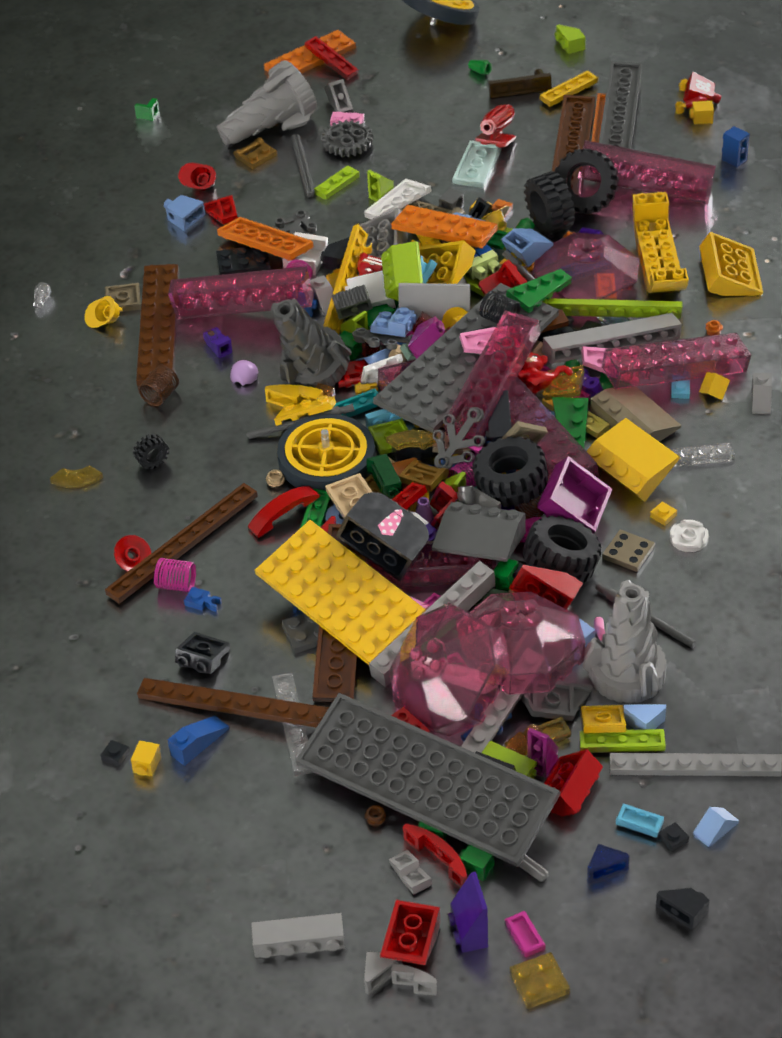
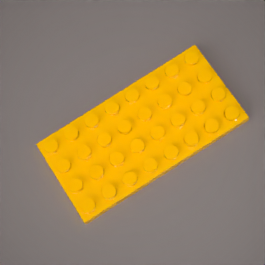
M311 520L303 525L255 569V574L368 665L426 611L425 608Z

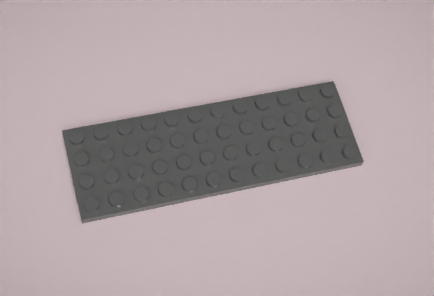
M500 283L492 291L506 296L507 290L511 288ZM482 300L373 398V404L433 433L444 424V415H454L476 394L477 388L483 387L514 357L466 353L463 350L459 338L460 333L501 326L480 316L479 308ZM543 302L539 307L535 306L530 313L521 308L519 317L513 325L521 350L559 315L558 309Z
M338 693L296 759V763L299 766L519 867L560 796V791L341 693Z

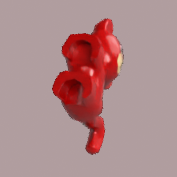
M536 353L522 354V358L515 357L519 370L513 373V381L518 387L526 385L527 391L532 395H536L540 390L550 386L561 372H565L568 376L573 374L572 369L565 365L557 366L552 373L541 371L548 362V356L545 355L539 356Z

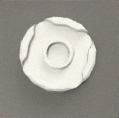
M682 520L679 524H674L670 530V542L678 550L696 552L703 549L708 543V530L698 521Z

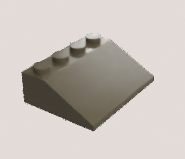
M634 384L604 389L591 398V413L608 422L610 429L627 418L660 442L681 428V424Z

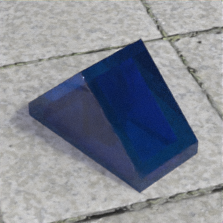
M598 844L587 868L588 883L590 884L629 870L630 856L628 853Z

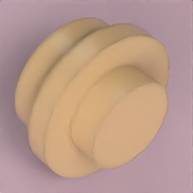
M271 470L266 477V482L269 486L278 487L285 482V477L280 470Z

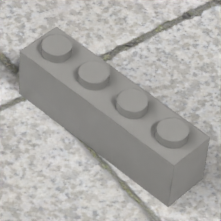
M341 913L251 922L255 958H268L277 955L289 956L296 953H314L324 950L335 951L345 948Z

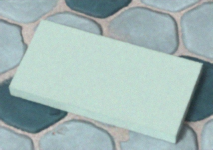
M470 141L452 178V184L484 189L501 148L496 147L495 144L483 145L478 141Z

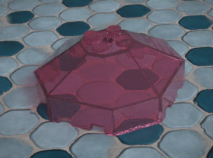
M574 232L553 243L554 245L535 261L532 275L536 279L562 269L572 277L571 284L559 292H554L553 298L621 300L622 290H630L637 283L640 259L610 235Z
M533 592L491 594L457 623L462 652L465 653L466 658L470 661L476 659L481 662L480 679L490 685L494 683L501 685L502 691L509 695L551 692L559 679L563 681L572 672L574 665H580L584 661L586 642L578 615ZM519 613H523V615H525V618H521L519 616Z
M451 603L416 617L390 667L395 707L398 709L405 707L423 725L434 732L448 737L482 724L486 718V715L483 714L489 703H494L500 691L498 685L502 677L507 678L510 672L504 632ZM427 656L432 658V660L429 662V666L427 664H424V661L427 660Z

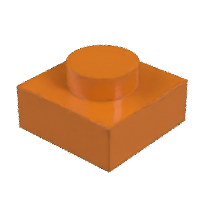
M498 199L492 205V212L504 206H509V210L504 215L505 218L513 209V203Z

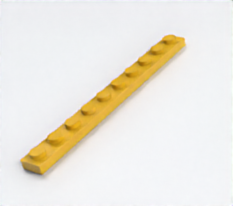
M359 224L354 225L332 295L342 291L345 292V286H348L347 279L357 275L356 264L360 253H363L362 243L366 242L368 234ZM331 297L323 326L335 330L339 335L344 319L339 320Z

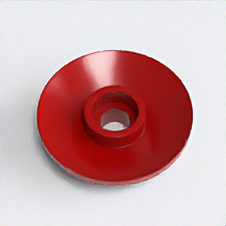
M136 535L122 537L114 547L116 563L127 572L151 554L148 543ZM128 553L133 555V559L128 556Z

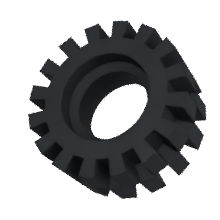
M148 434L145 439L142 437V441H137V446L133 448L135 450L133 451L135 459L145 469H154V466L156 468L159 467V463L163 464V459L167 460V455L169 454V447L165 441L155 434H151V436Z

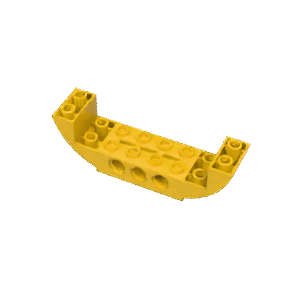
M667 192L633 195L636 250L646 292L649 293L686 290L689 282L686 268H680L668 220L669 200Z

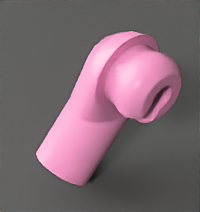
M596 617L594 619V629L600 641L603 634H605L604 621L602 617Z

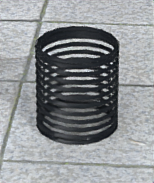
M489 291L482 299L479 313L481 317L501 326L508 325L509 323L514 325L519 317L521 305L516 300L495 291Z

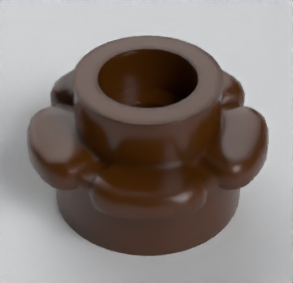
M378 805L369 807L365 813V819H367V823L370 825H381L385 821L386 812Z

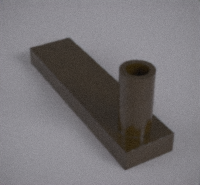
M536 69L534 75L489 81L490 98L552 89L551 74H544L542 69Z

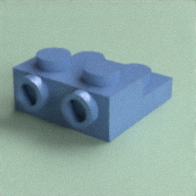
M406 307L397 308L394 314L387 311L380 312L372 323L370 332L406 337L408 332L412 330L413 324H416L417 314H414V310H409Z

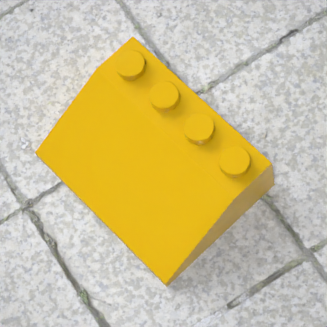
M709 232L699 246L708 291L721 296L762 295L763 289L754 248Z
M464 240L419 247L420 256H423L424 262L429 263L430 259L437 263L427 283L457 284L472 266L476 250Z
M627 418L596 439L584 454L594 465L644 502L681 458Z

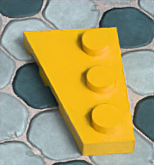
M325 395L313 401L306 399L298 404L293 402L287 403L275 417L276 426L282 425L283 420L289 418L292 421L298 420L306 413L311 416L331 410L336 404L335 397Z

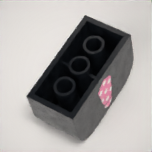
M370 492L364 494L348 512L336 537L401 581L419 557L428 541L429 533L426 525L420 519L398 505L397 502L381 493Z

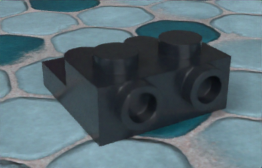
M194 632L176 648L175 663H178L181 667L194 668L199 673L211 674L220 666L221 657L230 650V643Z

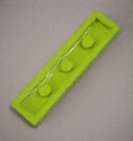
M664 729L626 730V732L584 733L580 731L579 733L580 751L588 749L590 753L665 751L666 748Z

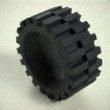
M550 171L528 179L527 183H525L526 189H524V194L526 197L524 198L525 202H527V210L530 212L529 216L533 219L537 230L541 231V234L548 236L573 226V221H575L573 215L575 214V209H573L574 202L571 201V192H568V186L564 184V179L560 178V174Z

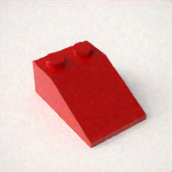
M523 565L509 589L560 620L583 583L566 572Z
M396 900L380 957L426 965L440 927V907Z

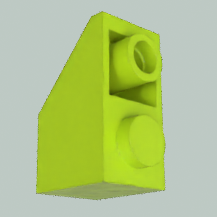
M556 25L555 39L559 41L562 48L568 54L585 50L586 37L580 29Z

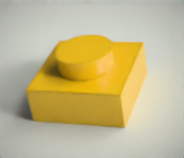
M663 501L650 512V517L664 526L677 516V510Z

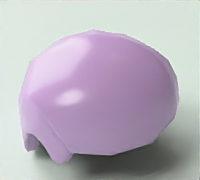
M240 360L232 366L230 379L233 383L239 382L244 386L245 384H252L257 380L258 368L254 363Z

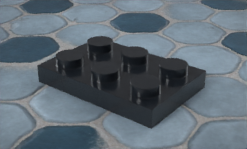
M240 247L216 251L220 278L271 271L268 253L262 252L259 249Z

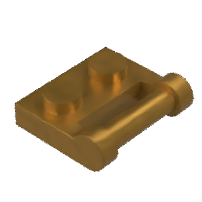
M259 137L255 139V142L243 149L234 151V156L253 170L276 157L277 150L266 144Z
M414 459L398 477L401 483L410 485L414 482L424 485L426 490L432 491L443 479H447L449 469L433 467Z

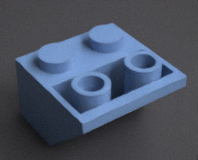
M514 228L501 239L506 250L515 254L528 267L554 245L553 242L533 229Z

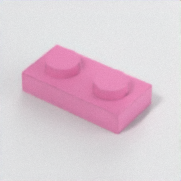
M333 112L330 125L333 126V122L338 124L339 120L342 123L345 120L348 122L353 120L354 123L359 121L362 124L364 122V114Z

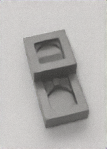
M408 850L389 859L399 878L413 894L432 885L431 878L420 868L419 861Z
M392 964V984L413 985L414 994L437 996L436 978L417 968Z

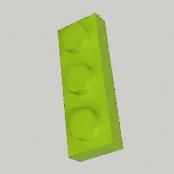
M347 165L315 187L314 193L327 200L359 178L360 172Z

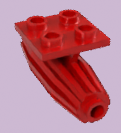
M509 104L499 105L489 111L480 124L483 133L477 136L475 141H479L483 145L495 144L496 147L504 148L514 141L516 135L502 133V130L510 125L514 118L515 110L512 108L513 106Z

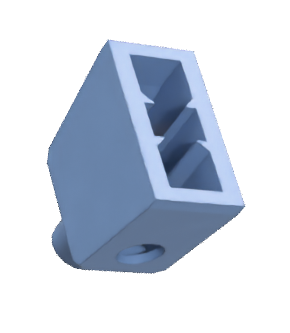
M180 195L174 201L167 199L164 202L168 220L183 231H186L205 216L203 201Z

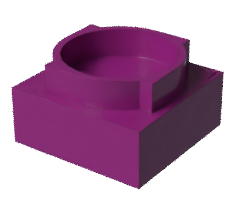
M567 456L554 466L537 508L543 511L546 517L562 516L565 519L570 518L577 523L584 524V527L589 528L594 533L612 488Z

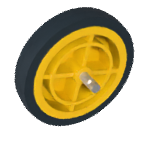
M402 0L414 10L432 17L430 21L432 26L436 25L437 19L453 24L470 25L475 22L479 13V5L474 0Z
M338 414L314 415L296 422L283 433L277 449L279 468L285 479L297 488L310 486L312 489L326 490V485L359 473L365 480L369 475L367 473L366 459L376 456L375 443L370 431L359 421Z

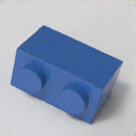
M735 126L725 131L723 134L722 160L737 168L746 162L750 133Z

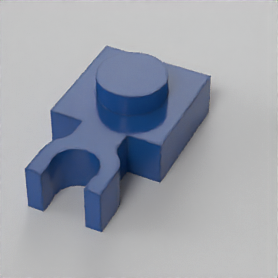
M195 587L191 588L184 599L185 606L202 611L204 607H208L210 610L217 612V604L221 605L222 603L221 597H211L210 591Z

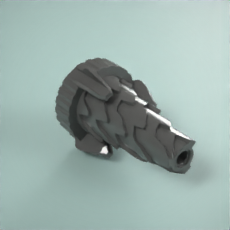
M294 298L273 303L271 311L275 318L274 323L281 334L279 338L283 348L279 368L281 380H287L290 385L309 386L323 391L334 386L345 375L350 362L349 356L351 355V350L346 347L340 335L329 327L320 326L315 318L312 319Z

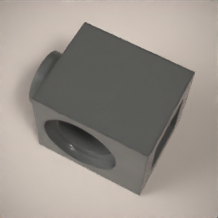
M449 188L439 198V207L453 210L455 207L462 209L464 207V193Z

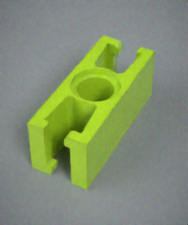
M491 740L481 752L514 765L517 772L532 779L536 776L537 770L534 768L537 765V761Z

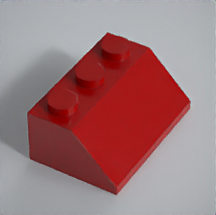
M588 749L559 757L546 778L544 784L560 791V796L550 811L551 813L561 817L571 814L575 815L580 811L584 799L590 794V789L593 783L598 780L603 766Z

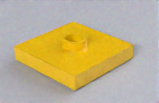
M623 705L581 706L584 733L626 732Z

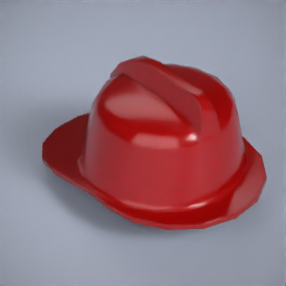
M188 163L180 168L178 178L184 186L207 190L215 184L216 172L209 165Z

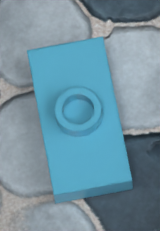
M624 803L616 818L617 825L657 838L658 832H660L664 823L663 816Z

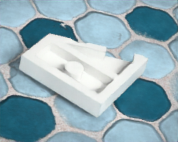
M402 354L364 366L360 379L361 384L377 382V385H388L400 373L403 361Z

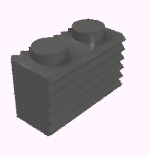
M359 285L345 292L342 291L332 295L339 320L373 309L365 285Z

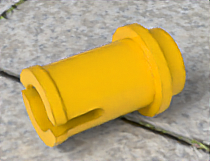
M359 382L354 386L355 395L374 388L378 391V387H376L377 382L367 384Z

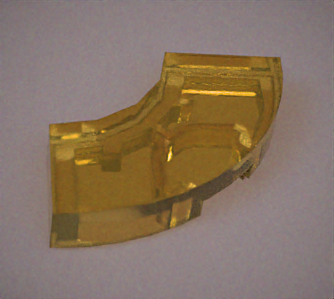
M421 430L402 431L386 437V442L397 450L408 447H418L425 450L437 443L432 437L433 433Z
M90 465L79 470L62 468L50 478L52 484L64 488H80L98 482L103 478V473Z

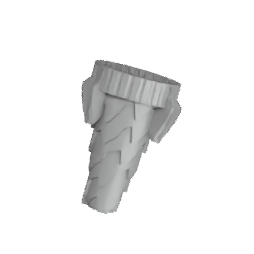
M283 60L272 67L268 72L269 78L265 80L264 85L254 91L251 97L243 101V105L233 111L225 121L216 126L225 145L238 143L251 135L255 136L264 129H269L279 122L283 123L282 130L284 131L307 124L310 115L316 111L317 102L305 77L292 63Z
M630 580L621 583L619 594L615 597L612 614H609V622L606 624L602 640L600 641L595 637L591 639L582 655L585 659L583 669L589 672V678L594 688L607 699L626 704L640 703L654 697L662 689L666 677L665 653L656 644L658 632L651 622L649 592L645 591L641 586L633 584Z

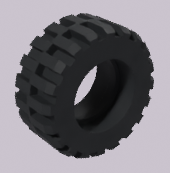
M584 148L582 150L577 149L573 153L569 152L564 159L562 158L559 161L560 164L554 171L560 174V178L564 179V184H567V190L572 195L571 201L574 202L573 209H575V212L581 214L599 212L602 208L610 205L609 202L611 200H614L615 192L618 191L617 183L619 182V176H617L618 171L613 162L606 155L596 150ZM581 166H592L600 173V188L590 197H580L572 190V175Z
M510 436L506 439L499 438L496 442H490L487 444V447H483L479 451L473 462V473L477 489L499 501L503 507L512 505L517 507L522 503H529L531 499H536L539 493L543 492L548 483L549 475L543 450L532 440H524L523 437L517 436V438H513ZM519 469V471L514 473L501 474L508 470Z
M548 516L540 518L533 523L523 546V556L526 564L529 566L566 572L582 583H585L592 577L602 554V547L596 534H593L589 528L584 527V524L577 523L570 518L565 519L562 516Z

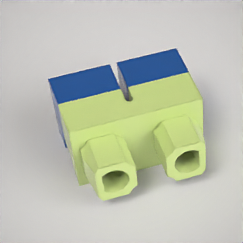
M487 244L482 249H475L472 266L467 272L472 280L476 278L479 280L485 279L489 272L495 273L500 269L501 264L498 262V255Z

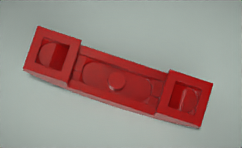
M310 486L289 490L266 504L251 520L248 529L259 538L274 528L273 521L300 503L306 507L320 498V495Z
M405 824L403 826L404 840L418 852L424 847L431 851L448 866L449 878L459 887H462L467 880V873L456 851L436 834L415 825Z

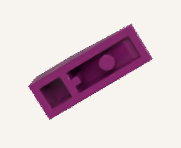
M434 316L417 326L408 345L416 359L444 334L445 326L443 322Z
M529 728L528 758L537 761V765L534 768L537 770V775L547 778L558 760V746L548 735Z

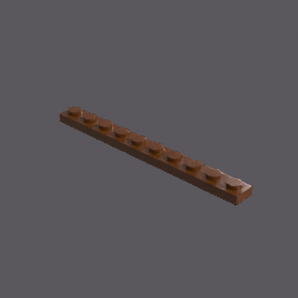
M245 483L241 484L105 589L106 595L120 604L154 577L156 564L160 558L177 560L257 498V491Z
M150 678L143 679L137 692L139 699L317 728L329 707Z

